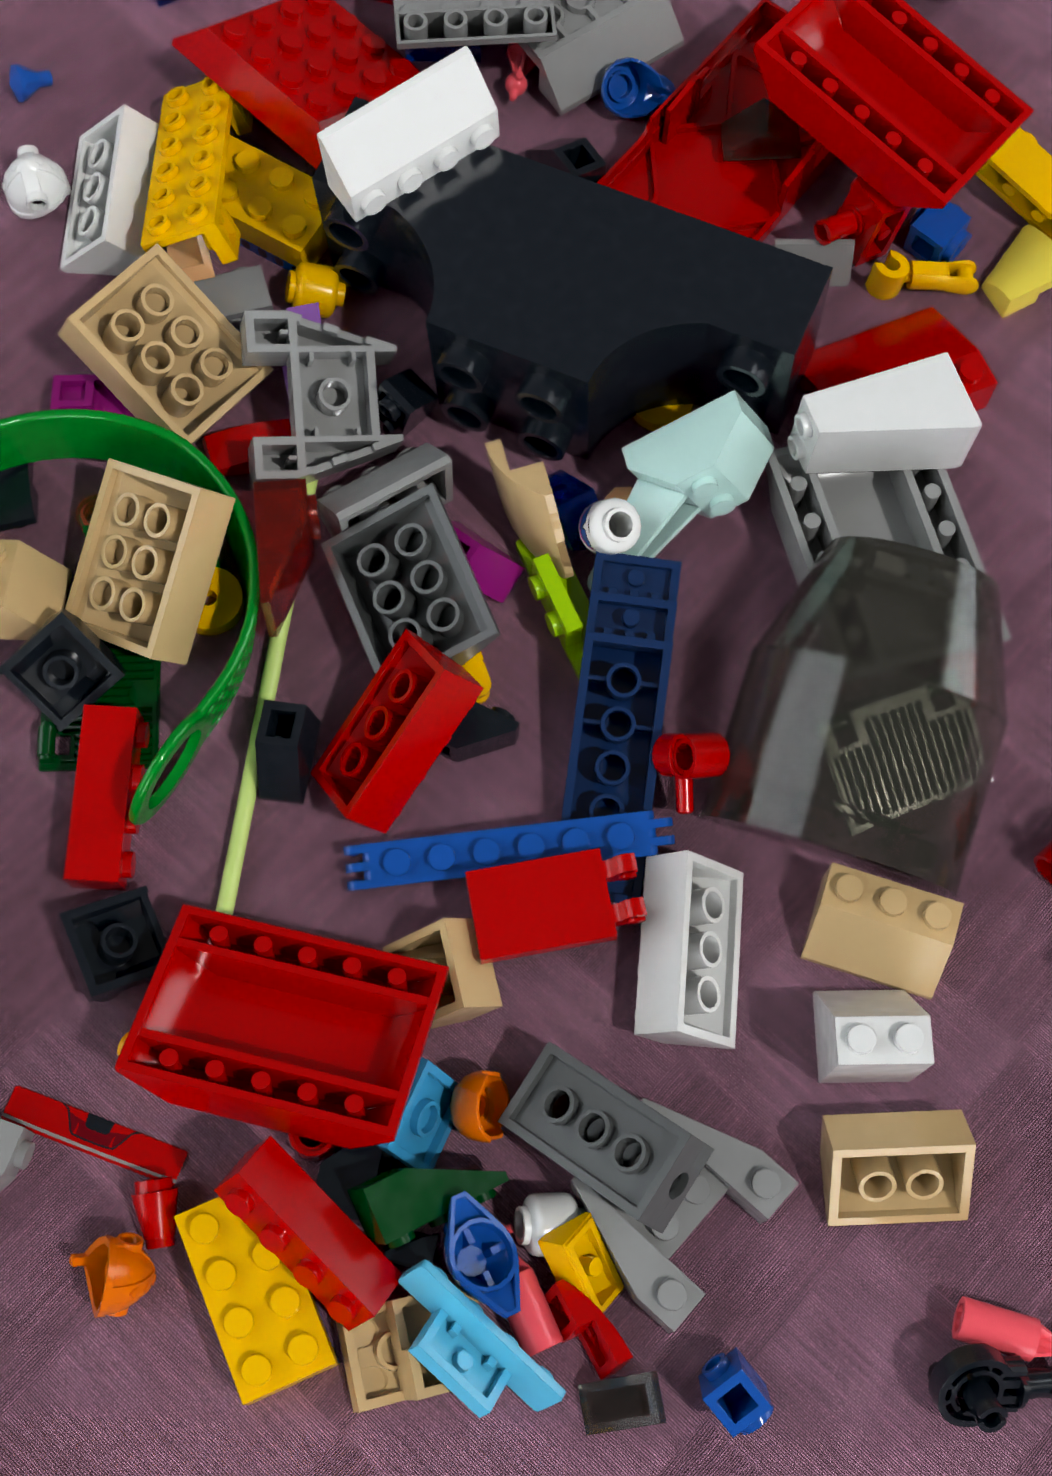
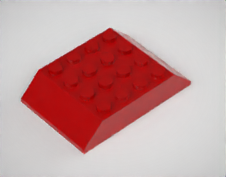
M278 0L178 36L172 40V46L315 169H317L322 160L317 133L344 118L355 97L371 102L420 73L408 59L403 58L386 44L380 36L374 34L355 15L349 13L334 0Z
M801 0L764 34L753 47L770 101L894 206L943 209L1035 111L904 0Z
M183 904L114 1068L119 1074L170 1104L348 1149L394 1142L449 973V967Z

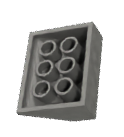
M433 483L321 543L375 674L405 629L412 631L461 666L501 635L436 486Z

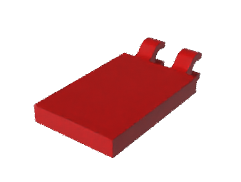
M600 848L465 872L481 964L617 940L618 936L616 926L646 921L647 911L644 897L630 898L611 905L607 882L629 880L637 877L636 872H638L635 853L620 854L602 861Z

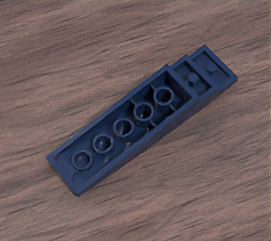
M596 551L561 821L652 810L657 770L652 761V750L656 740L662 735L673 649L681 561L619 553L609 555ZM646 857L636 858L638 868L636 878L607 882L611 902L619 903L626 899L641 897Z

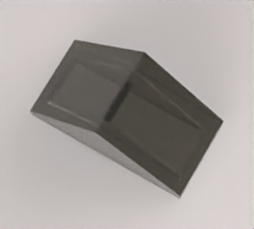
M765 97L721 123L720 133L723 161L801 158L798 124Z
M657 1370L578 1385L586 1436L667 1423Z

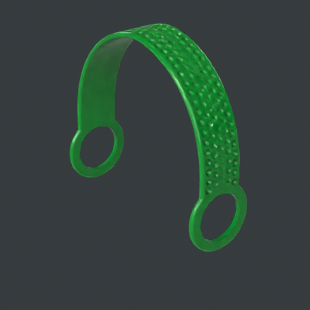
M52 409L0 419V471L27 463L51 459L88 458L108 460L111 458L236 498L225 538L235 556L243 582L246 615L242 630L233 653L218 679L196 709L187 715L170 734L142 777L129 808L130 822L134 825H141L151 819L175 791L193 763L201 746L231 705L247 671L255 639L261 585L260 561L252 527L239 498L216 466L188 440L164 427L123 414L90 409ZM189 737L172 771L158 790L151 796L165 767L179 747Z

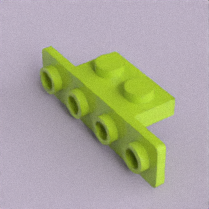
M519 539L516 541V550L529 575L527 580L531 593L536 601L541 600L546 611L545 620L548 629L554 638L558 636L579 680L589 600L574 569V576L565 579L560 577L548 553L535 557Z

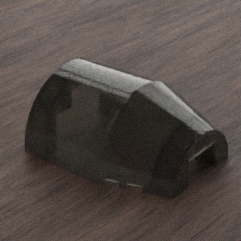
M846 536L833 539L751 650L724 736L730 749L729 766L723 775L711 777L699 817L739 830L746 826L784 839H797L876 864L879 869L911 878L910 884L956 897L1008 727L1001 596L998 583L987 574L966 563L917 546L860 536Z

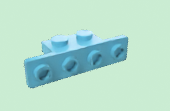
M424 1259L402 1273L398 1279L399 1284L431 1313L408 1351L475 1415L481 1418L489 1414L506 1385L536 1412L562 1401L566 1391L554 1380L550 1371L538 1365L521 1349L516 1339L510 1334L503 1332L484 1314L483 1309L478 1303L465 1296L448 1279V1276L442 1269Z

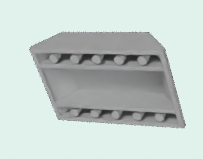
M788 446L773 450L766 464L771 512L823 659L845 683L1011 640L1012 637L946 469L805 474L800 461L792 458Z

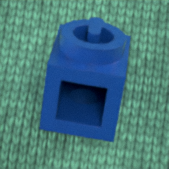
M951 202L943 209L919 208L910 221L911 227L903 248L920 261H954L972 237V234L966 231L971 217L958 205Z
M737 1347L726 1355L719 1353L713 1356L703 1366L702 1374L698 1376L702 1399L733 1438L739 1433L742 1435L753 1433L766 1423L774 1411L767 1385Z

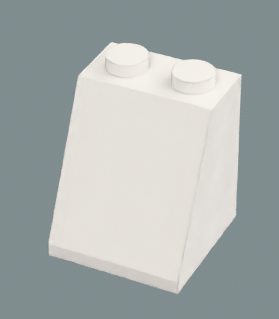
M905 990L813 991L819 1083L910 1082L934 1064L930 1015Z

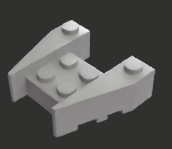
M245 310L240 323L242 366H287L291 436L252 438L248 447L251 490L294 489L395 452L404 441L403 434L380 435L375 365H389L397 353V345L370 336L364 338L339 330L340 327L326 322L320 324L301 318V314L288 310Z
M643 1098V1103L714 1149L664 1232L660 1233L637 1221L601 1194L596 1193L577 1177L571 1180L569 1187L580 1207L584 1208L585 1212L591 1213L611 1259L632 1300L670 1334L675 1332L706 1293L678 1269L669 1258L725 1193L759 1224H762L774 1214L799 1182L763 1150Z

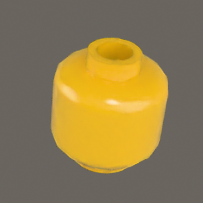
M301 262L297 265L295 271L289 270L286 281L285 302L291 303V307L319 302L321 318H329L336 306H343L346 284L339 282V276L334 271V267Z

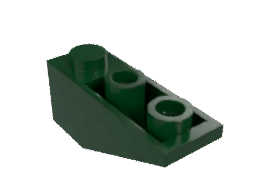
M398 1168L388 1169L347 1191L365 1235L374 1244L388 1245L389 1249H393L413 1240L416 1237L413 1230L429 1223L430 1227H436L448 1222L449 1201L452 1196L466 1191L481 1204L495 1197L497 1193L494 1188L509 1181L506 1171Z

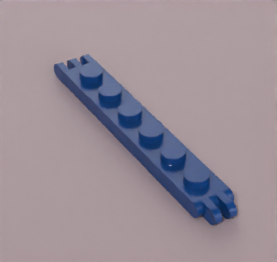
M649 810L344 846V856L362 854V862L345 864L346 873L364 872V880L357 879L347 882L348 891L466 878L465 872L596 848H600L602 861L625 853H635V858L659 855L658 846L676 843L675 835L657 837L656 828L673 826L672 817L654 819V811Z

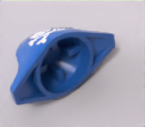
M466 1191L452 1196L449 1201L448 1222L444 1224L443 1228L445 1233L444 1259L449 1274L457 1287L466 1295L487 1305L501 1317L508 1318L520 1312L519 1258L516 1245L509 1231Z

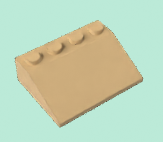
M158 243L72 313L58 333V336L135 418L173 431L188 440L192 445L273 371L271 366H242L240 332Z
M109 458L65 609L79 617L104 641L149 659L187 665L236 498Z

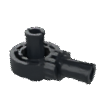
M969 1344L959 1347L946 1354L939 1362H934L930 1365L927 1373L930 1396L942 1417L955 1426H978L981 1431L986 1433L1000 1430L1007 1422L1005 1417H1008L1007 1412H1017L1018 1409L1024 1408L1029 1399L1052 1398V1366L1027 1367L1020 1356H1002L996 1348L986 1344Z

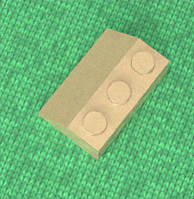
M832 862L821 881L800 959L897 990H905L907 993L930 1000L934 995L953 948L964 903Z
M962 1109L822 1115L820 1159L827 1225L848 1226L968 1220L976 1143Z

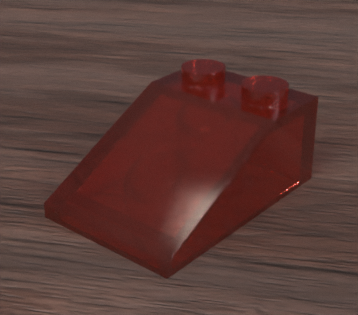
M306 479L253 483L260 601L269 637H278L315 556L314 539H322L317 495H308Z

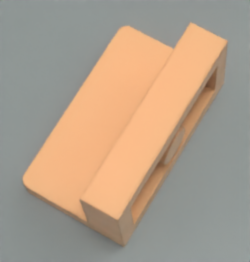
M202 234L166 246L167 254L193 282L215 277L209 249L203 240Z

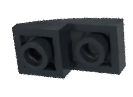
M34 462L0 471V532L20 529L38 523L39 495L33 485Z

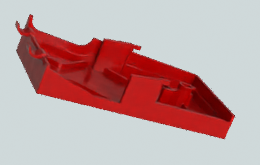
M761 0L650 116L640 138L597 183L763 242L836 157L770 101L753 50L755 43L782 19L788 11L770 0Z

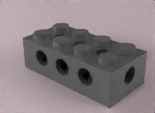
M550 1041L546 1044L498 1120L503 1126L634 1219L660 1233H663L714 1151L712 1147Z

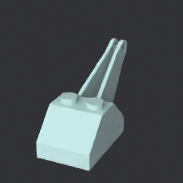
M735 390L621 448L627 469L638 478L627 502L637 510L642 527L640 537L635 545L628 551L619 554L654 558L697 514L712 519L716 516L730 513L736 506L749 500L775 447L768 427ZM594 567L587 581V585L590 591L592 586Z

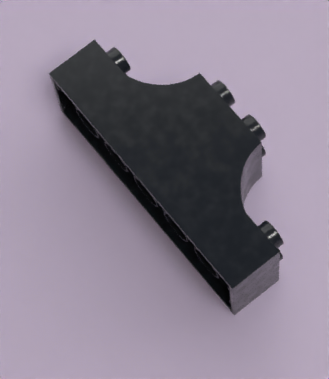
M355 97L345 117L368 104L369 101ZM492 145L472 152L459 160L450 170L437 173L424 181L415 191L404 193L389 202L377 214L368 215L355 222L328 186L323 161L321 160L312 177L334 271L338 274L339 280L342 283H345L347 287L356 292L374 295L382 287L411 298L428 316L425 323L437 396L439 397L438 402L442 405L441 410L443 414L456 425L470 431L483 432L491 423L519 434L518 441L522 447L546 460L560 461L566 452L589 460L601 440L614 428L636 416V413L666 405L693 404L702 407L735 390L765 423L769 432L778 435L814 352L833 267Z

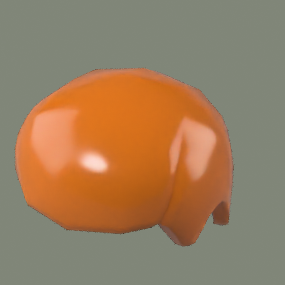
M481 1070L469 1073L453 1089L449 1106L451 1120L457 1131L467 1139L490 1143L491 1140L500 1139L504 1135L501 1129L503 1125L498 1120L508 1106L510 1097L507 1085L500 1078L499 1072Z

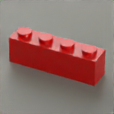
M87 704L83 706L63 879L72 888L126 891L127 878H133L135 875L136 853L135 851H130L132 834L138 835L140 825H134L130 822L129 808L136 789L145 774V766L140 764L141 748L147 749L150 739L149 722H144V718L137 707Z
M271 1135L246 1152L214 1189L225 1202L228 1210L235 1216L240 1217L259 1237L261 1244L268 1251L274 1253L293 1273L296 1281L307 1288L327 1308L329 1315L348 1331L375 1317L398 1285V1279L402 1273Z

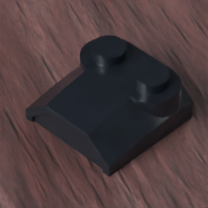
M64 608L57 614L49 617L35 634L0 665V674H4L56 725V729L59 732H62L83 713L84 704L92 705L124 677L126 672L113 651L79 617Z
M147 886L74 908L58 915L57 921L63 947L79 988L89 1003L93 1001H110L117 997L121 991L152 979L167 941L149 900Z

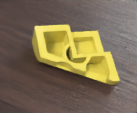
M1030 224L1024 226L983 282L981 289L1002 318L1035 303L1040 293L1052 288V240L1036 227Z

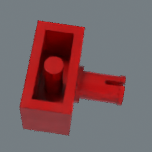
M857 176L851 182L850 191L836 214L816 221L814 234L817 241L824 246L838 239L855 240L852 263L856 267L886 255L912 207L892 205L860 176Z

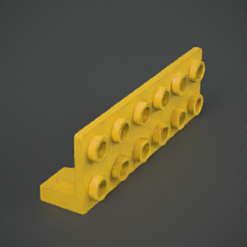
M208 76L202 81L186 87L177 86L163 96L140 245L147 252L156 243L161 247H165L202 234L207 248L214 250L224 265L238 260L241 232L222 203L230 126L232 125L238 136L251 132L254 115Z

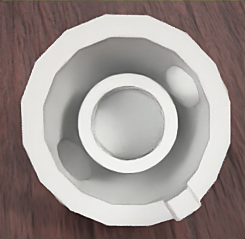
M23 145L17 149V158L10 164L2 182V189L12 212L23 219H35L52 212L64 201L67 195H71L72 190L63 168L51 159L39 154L37 147L34 145ZM34 201H42L39 204L32 203Z

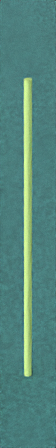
M318 480L302 485L299 488L215 910L216 912L229 915L234 913L258 790L255 740L264 700L275 701Z

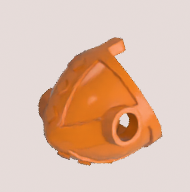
M124 1232L120 1233L117 1237L112 1235L102 1236L96 1239L84 1253H73L70 1255L69 1263L72 1267H84L95 1318L105 1317L106 1315L113 1317L125 1316L128 1313L129 1307L136 1303L155 1284L157 1278L156 1268L149 1255L142 1249L144 1239L139 1234Z

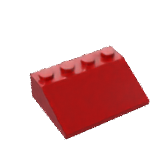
M932 306L815 349L800 385L806 395L944 352H948L976 411L986 408L998 382L980 350Z

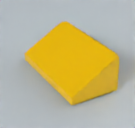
M584 1212L539 1239L538 1244L556 1282L564 1279L587 1296L604 1313L622 1291L624 1285L591 1213Z

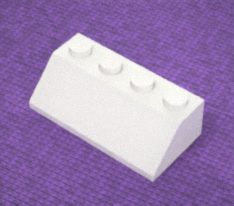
M467 46L455 51L317 133L328 186L355 222L368 215L377 214L389 202L404 193L415 191L427 179L441 171L450 170L459 160L476 150L485 149L500 136L498 109Z
M123 104L79 137L60 270L65 273L118 276L146 253L140 244L159 124L126 104Z
M689 850L646 857L643 897L647 916H645L646 921L641 922L640 925L641 937L637 971L638 983L634 1035L664 1044L735 1049L743 872Z

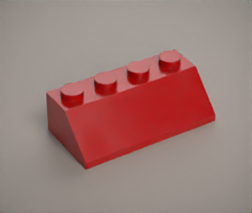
M405 629L311 771L312 776L346 819L386 834L395 819L400 816L404 806L418 785L425 779L427 772L443 748L449 743L453 733L468 711L474 706L484 688L464 667L412 631Z

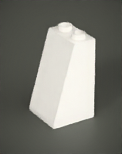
M944 352L803 395L787 442L792 458L800 461L805 474L952 469L962 466L983 424L948 352Z

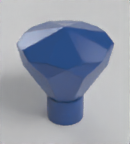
M11 64L9 68V85L19 102L27 101L41 87L53 85V78L49 70L35 71L20 64Z

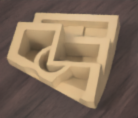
M501 439L484 443L501 504L515 533L535 557L548 553L560 577L565 579L574 576L544 462L541 461L510 470Z
M459 1289V1290H460L465 1296H467L469 1299H471V1300L475 1301L476 1303H478L477 1300H474V1299L470 1298V1297H469L468 1295H466L461 1289ZM412 1295L386 1300L375 1317L350 1331L342 1324L336 1322L353 1413L368 1411L404 1400L418 1401L451 1392L408 1351L431 1315Z

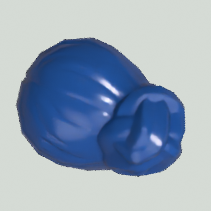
M625 57L617 59L606 69L601 84V97L605 107L615 116L621 118H640L646 115L651 116L676 90V87L671 80L664 75H659L647 63L635 58Z

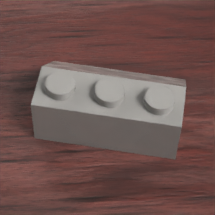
M428 442L417 448H406L394 460L385 465L370 467L358 479L345 486H334L325 492L323 497L317 500L321 520L331 536L334 537L430 483L436 486L440 498L445 505L453 500L452 460L448 454Z

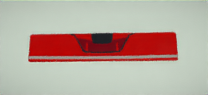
M21 1086L14 1088L1 1116V1119L25 1127L35 1134L150 1179L172 1176L173 1186L188 1155L186 1150Z

